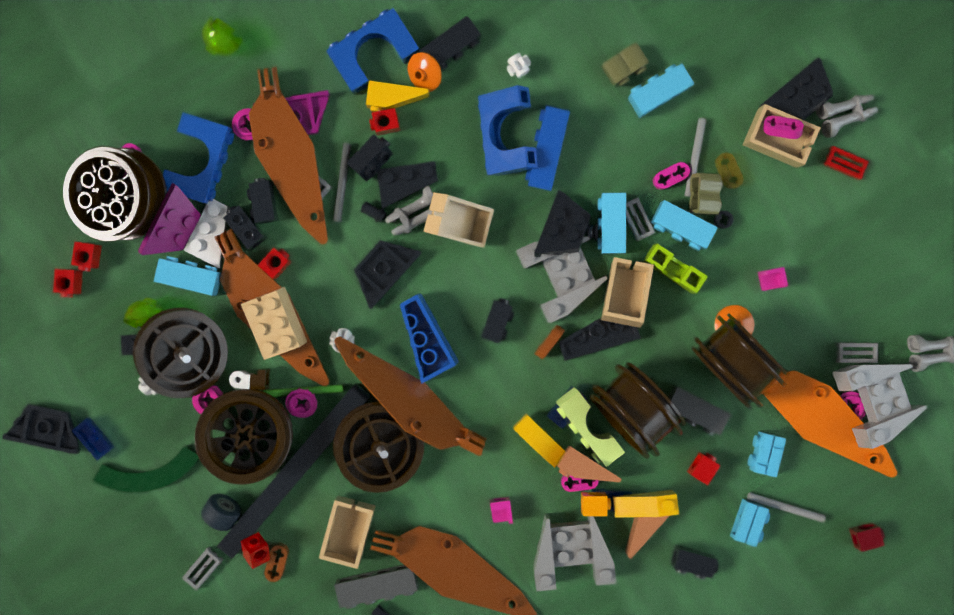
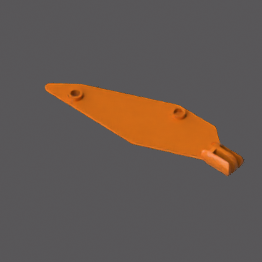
M796 370L788 372V377L785 375L781 377L787 384L785 387L776 381L762 393L803 439L888 477L893 478L897 475V470L887 449L883 445L873 449L858 447L852 428L864 423L831 386Z

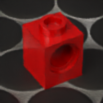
M395 108L372 112L373 119H369L372 131L375 130L377 136L400 131ZM382 118L389 119V124L385 127L379 125Z
M74 241L71 265L78 266V270L91 272V268L99 269L102 246ZM86 252L89 254L87 262L84 261V254Z
M273 248L258 266L272 279H277L292 261L289 259L290 254L283 248L280 250ZM275 257H279L281 264L275 268L272 261Z
M54 269L53 293H61L60 297L73 298V294H81L83 271ZM67 279L70 280L69 288L65 285Z
M699 452L687 472L708 486L721 465L716 463L717 458L708 452L705 455Z
M259 532L241 541L243 557L252 569L270 560L268 544Z

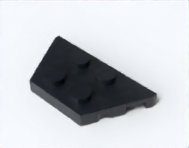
M817 57L764 101L760 107L766 104L802 120L810 116L833 97V90L821 58Z
M558 190L535 249L534 257H541V254L553 253V255H560L565 252L576 253L580 250L591 215L561 190Z
M380 240L354 268L361 290L368 303L367 305L371 310L422 254L420 251Z
M30 403L24 408L21 416L17 417L12 423L13 426L2 436L4 440L75 455L80 454V447L71 413L66 410Z

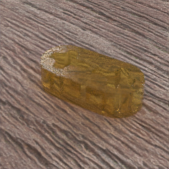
M727 152L717 156L715 166L721 175L724 185L728 189H735L741 186L743 175L734 156ZM722 157L729 159V163H727L729 170L726 165H721ZM731 175L738 179L735 181V184L729 182Z

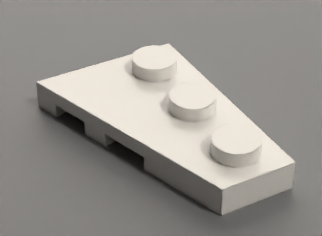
M215 199L208 201L184 251L217 268H221L222 253L214 237L227 230V222L223 217L227 215L226 211L230 207Z

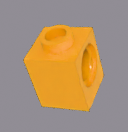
M581 492V513L583 516H607V510H611V499L607 498L605 492Z

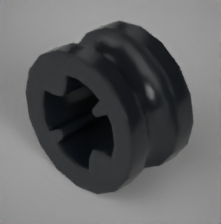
M721 211L714 217V224L719 229L729 228L734 221L733 215L729 211ZM721 215H724L723 217L727 216L726 225L719 222L722 218Z
M598 223L595 225L588 224V237L590 240L595 239V241H598Z

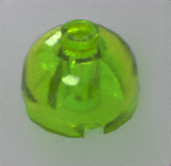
M210 16L202 28L201 36L206 45L205 48L212 55L230 56L241 47L243 40L240 36L236 38L232 32H235V30L219 18L213 20V16Z
M144 298V300H137L127 307L123 323L138 329V326L142 327L149 318L164 309L156 303L155 299Z

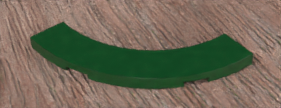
M185 445L168 463L150 471L132 473L116 469L104 463L92 481L100 486L119 492H149L163 488L180 479L199 461V457L195 450Z

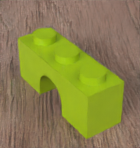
M654 244L642 261L647 264H653V269L691 294L698 293L708 277L693 266L686 265L676 259L673 253L659 244Z

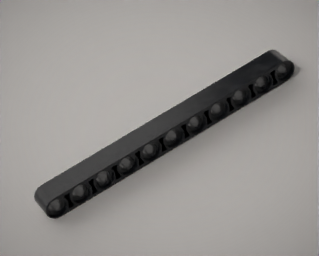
M358 383L352 386L217 545L222 552L231 559L235 557L242 548L241 541L258 530L332 443L336 430L344 417L353 409L365 404L371 397V394Z

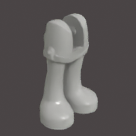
M873 94L855 95L850 100L835 104L825 102L816 110L817 116L822 120L852 109L853 113L824 121L821 127L823 135L826 138H832L837 135L841 127L857 121H866L867 118L878 112L877 107L868 108L863 111L861 105L874 100Z
M429 186L423 189L421 198L403 208L395 209L385 219L387 224L398 219L403 224L391 231L393 236L411 232V229L426 222L428 214H432V211L428 209L411 219L408 218L412 213L431 204L433 192Z
M910 335L908 337L907 345L913 353L943 349V353L911 355L909 364H912L911 370L913 372L923 371L929 365L935 363H954L953 336H948L941 340H925L920 335Z

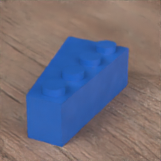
M545 105V109H541L539 121H542L541 128L536 129L534 141H537L536 155L538 168L527 170L525 180H528V186L552 190L570 114L568 109Z
M421 293L401 303V311L409 333L411 348H413L422 384L454 367L459 361Z

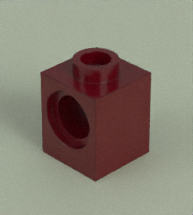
M870 522L849 528L853 545L859 551L864 552L885 546L883 541L885 534L878 525Z

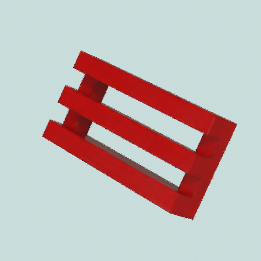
M831 146L823 165L861 180L869 161ZM834 153L846 157L859 164H862V167H859L846 160L834 156ZM831 160H833V161H835V162H837V163H840V164H842V165H844V166H847V167H849V168H851V169H854V170L858 171L859 174L856 173V172H854V171H851V170H849V169H847V168H845V167H842V166H840V165H838V164H835V163L831 162Z

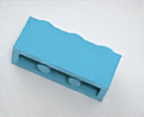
M673 64L664 70L665 74L660 77L656 74L647 80L648 84L642 87L640 84L630 90L631 94L628 100L639 118L694 85L683 64L677 67Z
M602 193V198H598V210H602V218H598V230H602V238H598V250H602V254H626V193Z
M666 200L660 202L651 220L654 229L662 233L667 231L672 234L671 237L679 242L684 240L690 243V248L697 251L707 249L718 228Z
M167 256L166 259L159 258L153 282L217 296L221 272H217L216 267L205 265V268L197 267L198 263L186 260L184 264L178 262L179 258Z

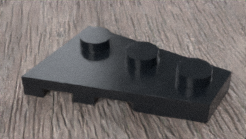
M435 161L383 168L377 171L383 209L438 182Z

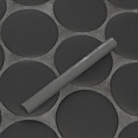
M343 143L334 222L342 221L349 167L347 162L350 159L351 144Z

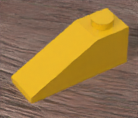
M369 81L366 106L371 112L398 108L428 98L430 93L429 89Z
M673 490L613 497L615 517L679 515L677 494Z

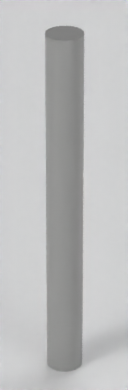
M704 118L698 119L685 197L691 196V175L697 173L706 119Z
M751 492L747 496V500L822 523L826 519V516Z

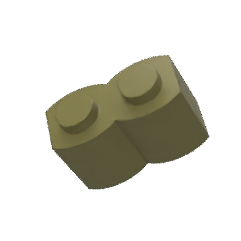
M637 42L604 62L601 67L612 85L616 86L619 84L621 87L630 81L629 76L634 73L638 76L647 69L645 66L649 61Z
M696 173L691 175V196L689 201L691 214H719L722 207L719 194L723 187L720 174Z

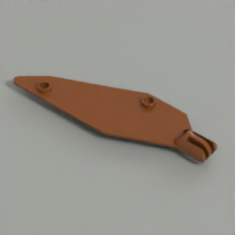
M277 66L272 67V73L269 67L264 68V74L261 68L257 69L260 95L249 112L255 154L299 224L314 239L324 245L328 242L314 144L280 90ZM314 213L318 216L315 221L312 219V214Z
M229 229L227 232L214 237L225 259L220 282L237 317L250 328L241 304L282 287L243 252L234 231ZM290 298L307 342L299 348L279 355L300 374L322 386H326L329 384V378Z
M336 337L334 342L346 365L405 432L439 450L460 446L477 456L482 455L487 438L464 427L425 382L421 384L418 378L348 340Z
M421 526L400 536L375 530L376 535L390 538L392 541L373 538L372 542L388 546L390 549L387 550L371 545L370 550L394 556L441 596L510 615H537L521 590L457 536ZM511 600L513 601L512 608L509 607V602Z

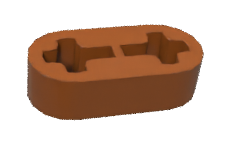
M556 324L534 354L542 360L565 330Z
M283 543L274 545L269 553L270 560L267 561L264 575L270 582H277L284 574L289 549ZM278 549H282L281 553H283L284 555H282L279 558V560H276L277 553H275V551H277ZM277 565L276 572H278L279 574H276V576H272V572L270 570H272L274 566Z

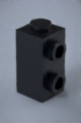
M373 134L350 158L347 164L368 182L394 154L389 149L391 144L385 138L381 137L379 139Z
M266 178L254 179L253 183H248L247 197L252 203V208L250 209L251 219L257 224L279 221L272 182L266 180Z
M239 205L237 207L233 206L226 211L227 215L223 217L247 249L253 250L267 239L266 235L255 221L251 219V216L244 207Z
M499 298L498 301H493L481 338L500 344L501 340L505 341L508 333L505 327L507 322H512L515 311H512L513 306L509 305L510 301Z
M675 544L670 564L676 572L685 575L689 572L699 579L706 580V577L713 579L714 573L716 574L719 568L718 559L713 554Z

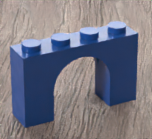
M392 8L391 10L386 9L382 11L377 19L365 22L358 31L353 30L349 32L342 41L332 43L326 52L352 93L356 95L369 85V80L357 61L358 51L366 41L374 38L386 40L393 46L404 64L414 54L418 53L420 49L395 9Z
M516 85L478 96L487 175L501 176L538 168L536 148L524 146L508 150L503 145L500 136L502 122L510 113L531 108L529 87Z
M183 112L177 132L203 141L209 150V163L203 172L195 176H184L164 169L163 177L167 191L171 184L174 183L187 198L208 204V201L215 199V187L222 177L221 168L228 158L227 149L234 140L233 130L227 126Z

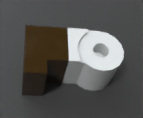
M258 369V374L248 373L245 370L235 371L230 375L229 382L234 388L266 390L269 389L270 369Z

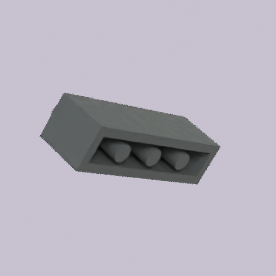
M405 565L339 578L334 584L339 608L345 607L346 609L354 608L360 603H365V605L373 604L376 600L383 598L384 600H392L397 595L410 596L418 590L419 586L416 574Z

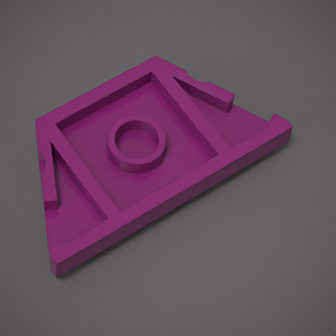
M328 90L285 98L308 135L319 133L330 96Z
M171 184L138 250L141 255L184 250L201 217V214L176 184Z

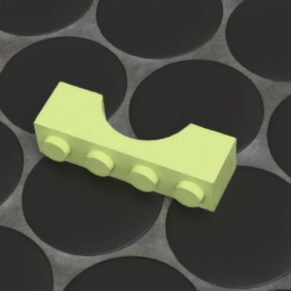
M572 388L556 401V404L559 406L556 410L563 419L566 417L571 422L568 424L575 434L579 432L582 436L580 441L586 449L589 447L594 453L591 455L598 464L602 462L607 467L625 453L611 434H594L588 431L586 415L590 405L576 388Z

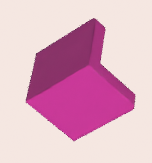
M784 267L758 272L761 291L788 287Z
M509 496L490 499L493 522L509 521V524H513Z

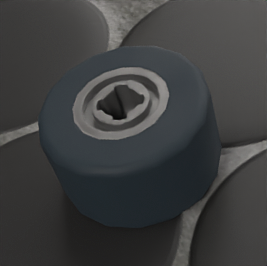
M218 493L209 497L201 511V516L210 527L219 531H228L233 528L242 511L240 505L233 498Z

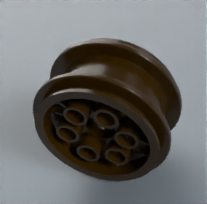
M110 146L95 147L82 153L68 170L63 187L65 207L76 226L86 235L105 242L135 240L146 236L167 194L163 174L150 157L135 149ZM126 171L127 175L124 178H122L123 174Z
M730 313L727 314L729 317L727 321L719 315L717 319L723 325L704 342L696 336L694 340L699 346L697 348L692 346L691 349L749 410L752 409L750 405L752 402L761 408L763 404L757 398L776 381L785 387L787 384L781 377L783 375L788 377L789 374Z
M627 362L625 367L617 364L615 370L618 376L604 389L594 385L592 388L596 396L591 394L589 397L611 426L642 457L648 459L650 457L648 453L658 457L660 452L656 445L670 432L680 437L683 434L681 427L686 422L670 399L639 368L630 362Z
M238 389L225 393L213 400L199 417L195 429L197 455L203 466L213 476L222 481L238 485L262 481L277 471L289 453L293 438L291 419L284 406L266 392L256 389ZM235 405L239 417L233 416L228 409L229 407ZM259 408L266 411L260 419L256 418ZM245 409L252 411V419L246 420L243 418L242 413ZM227 418L234 421L233 429L225 427L224 422ZM261 420L269 422L270 428L265 431L259 427ZM248 428H250L248 432V437L250 439H245L240 443L242 438L240 432L244 433L248 430ZM213 430L223 431L225 436L213 438ZM277 432V440L266 437L267 433ZM224 439L232 440L233 447L231 449H226L223 446ZM260 440L268 442L269 447L267 450H261L258 447ZM243 449L248 450L250 458L242 459L240 451ZM233 451L236 455L232 464L224 459ZM256 452L263 459V462L258 465L254 457Z

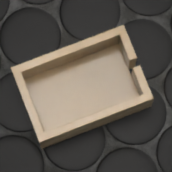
M764 104L758 108L743 146L799 168L805 165L812 149L809 146L814 144L821 127ZM768 116L800 120L804 124L802 135L798 139L767 135L763 131L764 120Z
M433 192L429 208L432 214L427 216L424 232L484 248L494 209L447 194Z
M614 257L611 263L601 320L640 328L644 323L654 265L636 261L633 269L629 270L632 260Z
M285 287L241 304L264 360L299 348L307 342Z
M338 495L334 500L319 559L358 569L376 506L361 501L354 504L355 500Z

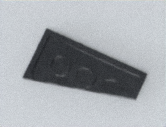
M599 318L561 340L559 346L565 362L641 339L637 327L604 321Z

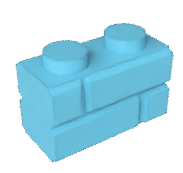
M758 431V435H755L753 438V454H750L748 458L749 469L756 473L777 477L786 438Z
M742 499L730 536L736 541L757 547L758 542L761 543L764 537V532L762 531L764 524H767L770 519L769 509L761 504Z

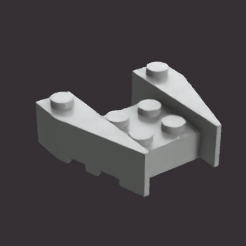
M584 237L582 243L590 240L589 237ZM533 242L516 250L523 269L542 261L557 297L540 305L547 323L567 316L607 280L606 276L597 280L594 279L581 248L576 253L565 252L560 255L548 253L541 254V257H534L538 242Z
M912 364L849 365L832 372L839 391H854L858 389L869 422L852 428L858 447L873 449L890 442L927 409L926 405H910L899 372L912 368Z
M545 514L533 564L536 591L556 590L554 567L592 564L593 578L596 586L616 584L615 564L593 516H588L587 521L550 524L549 515Z

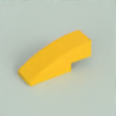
M526 413L513 426V429L555 468L565 450Z

